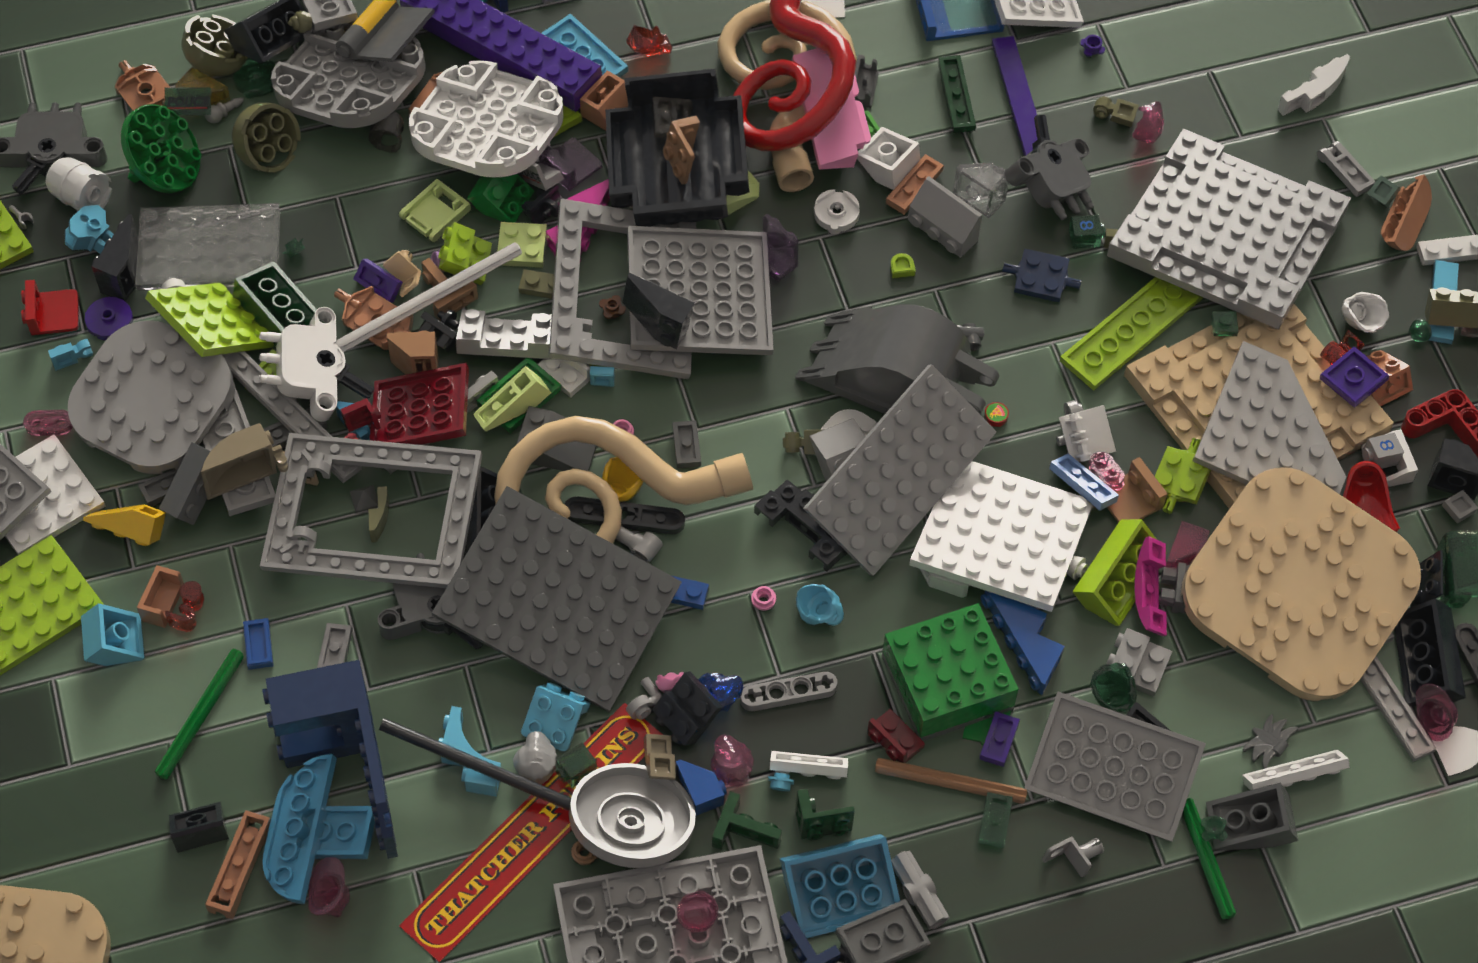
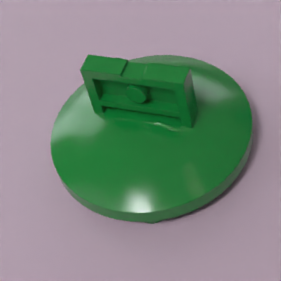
M156 104L140 106L128 114L121 130L122 149L130 169L128 179L134 183L141 180L150 188L163 193H176L189 187L198 175L202 155L187 121L166 106Z

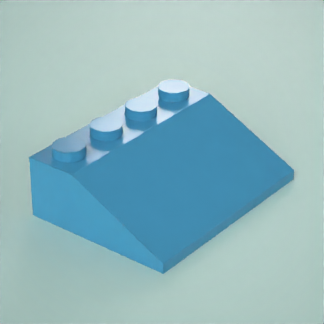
M881 834L780 858L784 882L795 921L806 938L834 932L838 927L900 901L887 840Z

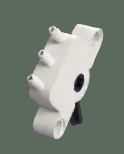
M328 307L318 308L309 326L293 324L285 327L282 333L261 332L259 335L261 340L277 342L276 354L261 353L259 356L260 361L276 364V375H261L259 381L261 383L277 385L279 391L285 396L310 399V413L316 421L325 422L333 414L337 406V387L340 383L367 399L371 397L375 390L374 387L348 372L350 365L345 363L343 351L335 345L336 315ZM320 405L326 406L327 409L322 408Z

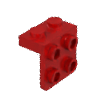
M35 279L25 280V290L21 291L25 310L21 311L23 324H27L31 335L76 331L79 328L77 290L69 289L39 293Z

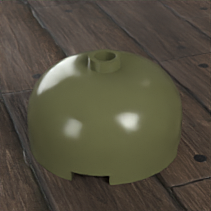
M197 15L189 19L181 41L182 51L187 61L198 71L210 76L223 77L239 71L246 63L248 57L233 49L224 32V29L234 25L235 22L217 15H212L211 18H200Z
M257 103L247 107L237 117L232 130V143L238 158L246 166L264 172H278L285 169L296 157L292 153L296 150L297 142L301 139L300 128L293 113L289 109H285L275 103ZM275 151H289L287 158L278 165L261 166L257 162H271L275 158Z

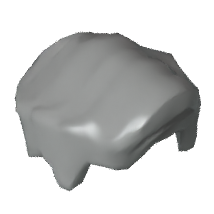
M540 731L528 734L525 745L516 752L513 758V765L519 776L538 784H544L556 769L557 754L555 747L551 745V741L546 735Z

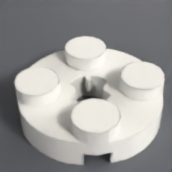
M836 189L828 190L820 194L816 199L814 207L815 220L831 234H839L841 231H846L852 228L859 220V202L853 194L843 190V193L835 192ZM835 208L836 210H842L841 213H833L832 209Z

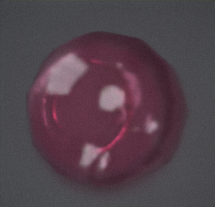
M699 890L685 895L677 906V919L682 928L692 933L708 930L713 926L718 917V904L713 896Z

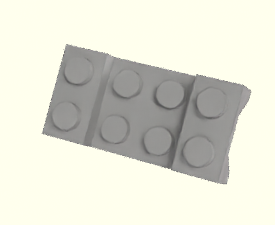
M462 310L456 337L457 354L552 359L548 358L551 315L544 313L532 314L531 321L486 318V311Z

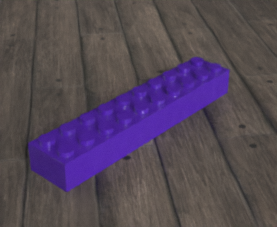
M400 0L402 7L433 8L435 13L422 28L482 61L497 63L498 70L532 81L538 75L552 82L557 87L560 97L562 96L563 105L575 112L580 108V98L602 76L601 65L480 0Z

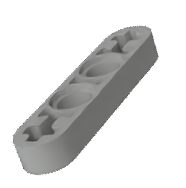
M820 672L749 685L742 690L740 703L745 710L757 711L827 698L835 694L837 678L830 672ZM822 681H827L830 684V688L825 689ZM812 682H815L814 687H816V691H814V692L812 691V690H813V684H812ZM798 684H804L808 687V692L798 694L795 692L794 687ZM772 689H780L784 695L779 699H774L769 693ZM763 691H765V699H766V701H763V696H762V692H763ZM749 694H753V697L756 698L755 702H751L748 699Z

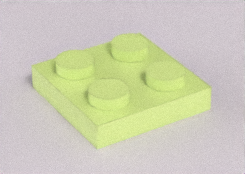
M501 222L497 252L515 242L522 251L520 256L501 266L543 268L547 224Z

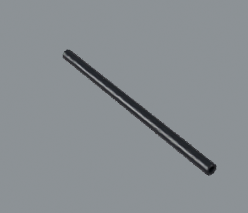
M384 718L379 730L563 809L568 811L570 809L571 797L388 719Z

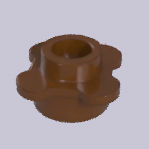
M618 295L599 301V307L603 308V315L607 319H616L626 311V308L621 304V297Z

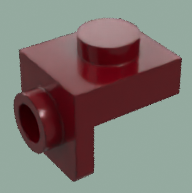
M367 398L340 409L345 426L349 432L372 423L376 430L381 428L378 419L382 418L380 411L376 405L372 406Z

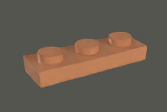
M925 154L886 198V204L905 215L925 179L930 176L935 180L942 173L944 165Z

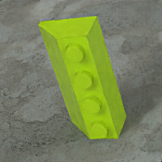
M1121 519L1072 591L1085 609L1115 626H1120L1136 602L1135 572L1142 544L1146 537L1150 536L1156 539L1142 519Z

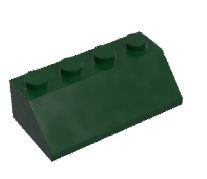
M274 261L235 278L233 297L238 299L244 310L253 314L254 320L269 332L282 333L285 327L293 324L310 325L317 309Z

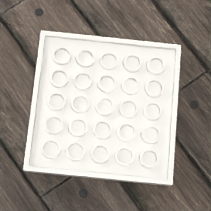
M972 461L933 506L911 556L909 565L1052 612L1093 505L1082 496Z

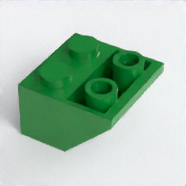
M518 174L505 177L481 176L467 197V200L486 216L501 222L515 223L522 212V204L526 200L529 201L534 190Z

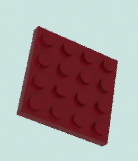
M467 363L375 381L373 406L376 405L382 418L378 419L381 427L378 430L371 423L370 440L422 445L466 436L469 380Z

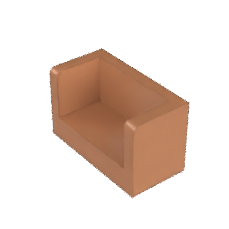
M156 565L137 606L142 622L163 628L166 627L185 586L180 572Z

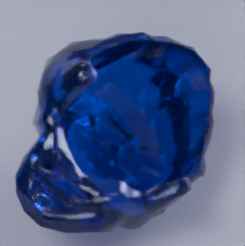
M705 673L698 679L723 706L720 712L729 711L733 703L741 697L743 692V681L738 675L724 676L719 673Z

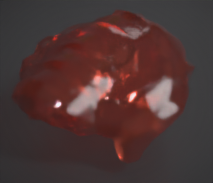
M634 24L626 39V43L630 48L642 55L651 56L672 53V45L667 35L662 34L658 26L650 30Z

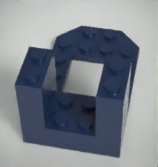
M360 660L266 678L267 688L262 689L265 705L270 704L271 712L266 713L269 728H273L275 737H280L281 744L277 745L279 760L285 761L286 768L304 765L303 763L322 755L333 754L336 758L361 753L365 762L363 768L366 782H368L370 788L368 795L376 824L375 829L380 851L386 850L388 859L398 857L374 723Z

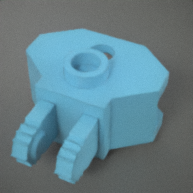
M99 205L83 206L69 220V227L65 230V245L72 250L87 249L91 252L94 249L101 254L107 240L114 235L108 230L110 226L106 223V211Z

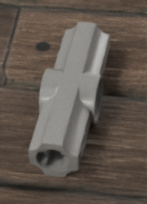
M903 851L891 859L893 869L902 883L906 899L911 906L917 908L928 929H936L949 920L948 913L936 895L937 891L932 879L928 874L922 872L911 851Z

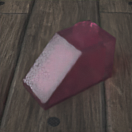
M1182 521L1165 567L1176 568L1179 562L1191 565L1207 542L1210 530Z

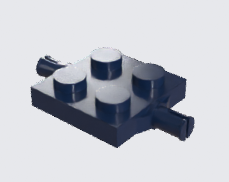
M1024 249L1022 260L1018 266L1004 262L1002 272L1016 275L1015 293L1054 302H1060L1061 294L1066 286L1080 289L1081 280L1068 277L1067 269L1070 258Z

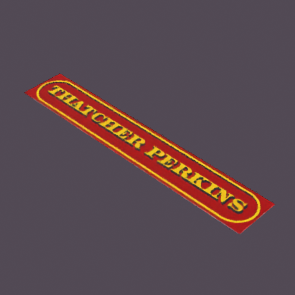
M624 703L542 785L572 798L577 784L590 772L612 764H638L645 757V735L663 734L645 719H632L626 711L628 705ZM577 764H582L585 772L583 774L580 773L578 777L573 776L570 771L571 768L576 767ZM578 766V769L583 771V767ZM576 769L572 771L573 774H578V771ZM531 795L399 926L440 962L572 830L569 821V811Z

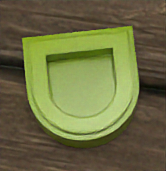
M899 253L891 259L890 269L892 278L915 276L916 271L911 256Z

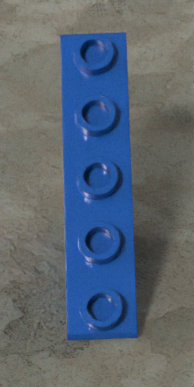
M985 590V594L981 595L983 606L986 609L989 608L993 615L992 619L997 629L1001 628L1004 633L1007 647L1014 650L1019 667L1022 670L1025 669L1029 676L1028 680L1031 688L1034 691L1037 690L1040 695H1043L1062 658L1065 647L1040 635L1045 625L1047 613L1028 604Z

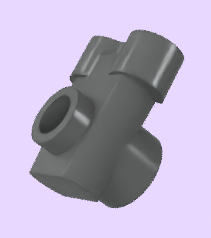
M966 323L962 326L957 325L969 340L971 351L981 348V340L984 337L983 327H976L975 323Z

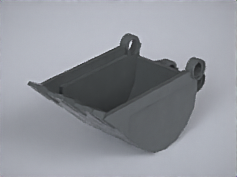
M898 304L872 309V306L829 315L824 322L825 326L832 327L827 339L814 342L809 350L811 353L818 354L813 365L799 369L795 376L797 380L806 381L819 388L886 414L927 365L932 364L973 408L981 414L986 405L985 400L959 385L958 382L962 381L973 385L977 383L992 387L995 386L999 373L991 366L971 356L969 340L963 331L950 319L932 309L914 304Z

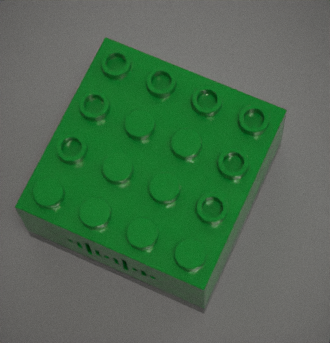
M979 603L885 634L882 658L913 729L922 741L994 717L995 711L1005 713L1014 710L1019 689Z

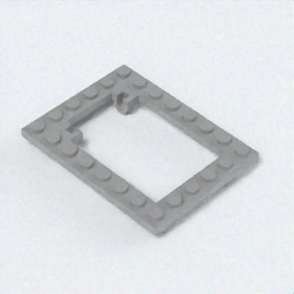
M561 198L558 211L548 358L689 379L691 375L692 352L630 350V345L592 339L590 330L593 320L576 318L582 227L627 234L628 226L636 225L633 210ZM679 222L672 225L657 224L651 227L696 229V222Z
M289 433L285 449L288 470L280 472L260 562L261 570L447 588L464 557L482 461L481 451ZM333 464L451 474L452 478L436 560L315 548L317 532L309 527L296 526L306 478L314 477L315 470L322 473L323 478L330 479Z

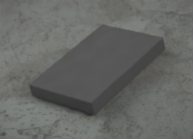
M906 899L838 927L835 930L851 963H895L925 950L931 945Z

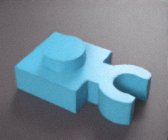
M88 339L81 340L74 346L70 342L48 350L55 371L78 363V358H87L93 355Z

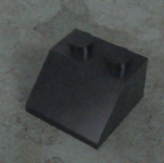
M1445 438L1433 462L1427 486L1452 494H1457L1464 490L1470 499L1475 500L1478 495V458L1470 446L1458 440Z

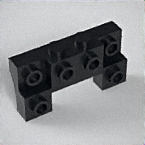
M787 479L774 492L770 490L754 505V513L757 516L760 513L765 515L769 519L771 527L785 516L786 521L815 543L809 550V558L812 560L815 557L824 564L823 569L828 572L848 553L803 509L815 494H811L806 489L802 492Z

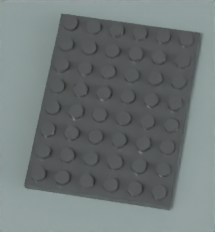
M506 486L432 611V616L570 692H576L585 696V700L610 712L682 581Z

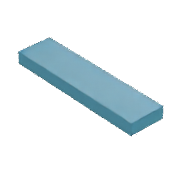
M1435 260L1432 289L1447 288L1457 291L1459 264ZM1429 325V341L1452 344L1454 326Z

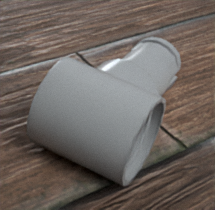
M622 526L615 539L628 546L632 555L647 563L652 561L663 546L662 541L653 533L635 534Z

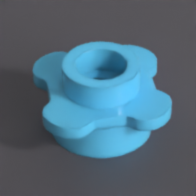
M774 773V776H768L770 789L779 791H790L791 785H794V780L789 779L790 775L784 773Z

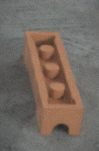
M245 810L205 905L209 913L216 914V912L225 915L226 918L234 919L245 886L261 848L266 843L271 822L270 817ZM256 822L261 824L262 827L258 829L249 826L248 828L249 823L254 824ZM221 900L229 903V906L216 903V901Z

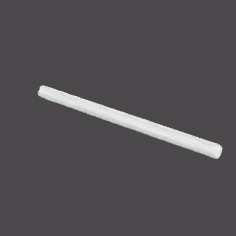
M516 242L508 245L336 340L335 345L340 347L343 353L520 256L522 254L521 248Z

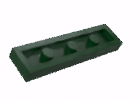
M961 56L938 57V66L953 133L975 131L976 123Z

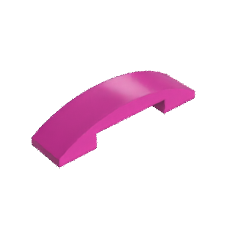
M1149 536L1145 538L1136 566V606L1145 629L1160 636H1166L1167 615L1165 611L1159 609L1158 570L1166 566V544Z

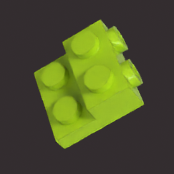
M454 222L450 227L447 226L443 232L442 239L445 241L438 255V258L441 259L439 269L456 275L489 257L492 243L474 236L475 230ZM486 274L473 282L482 285L485 282Z

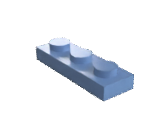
M1070 454L1051 461L1049 469L1098 510H1102L1117 502L1119 495Z

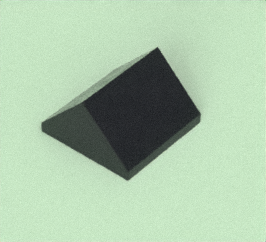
M221 802L169 815L170 835L177 853L229 839Z

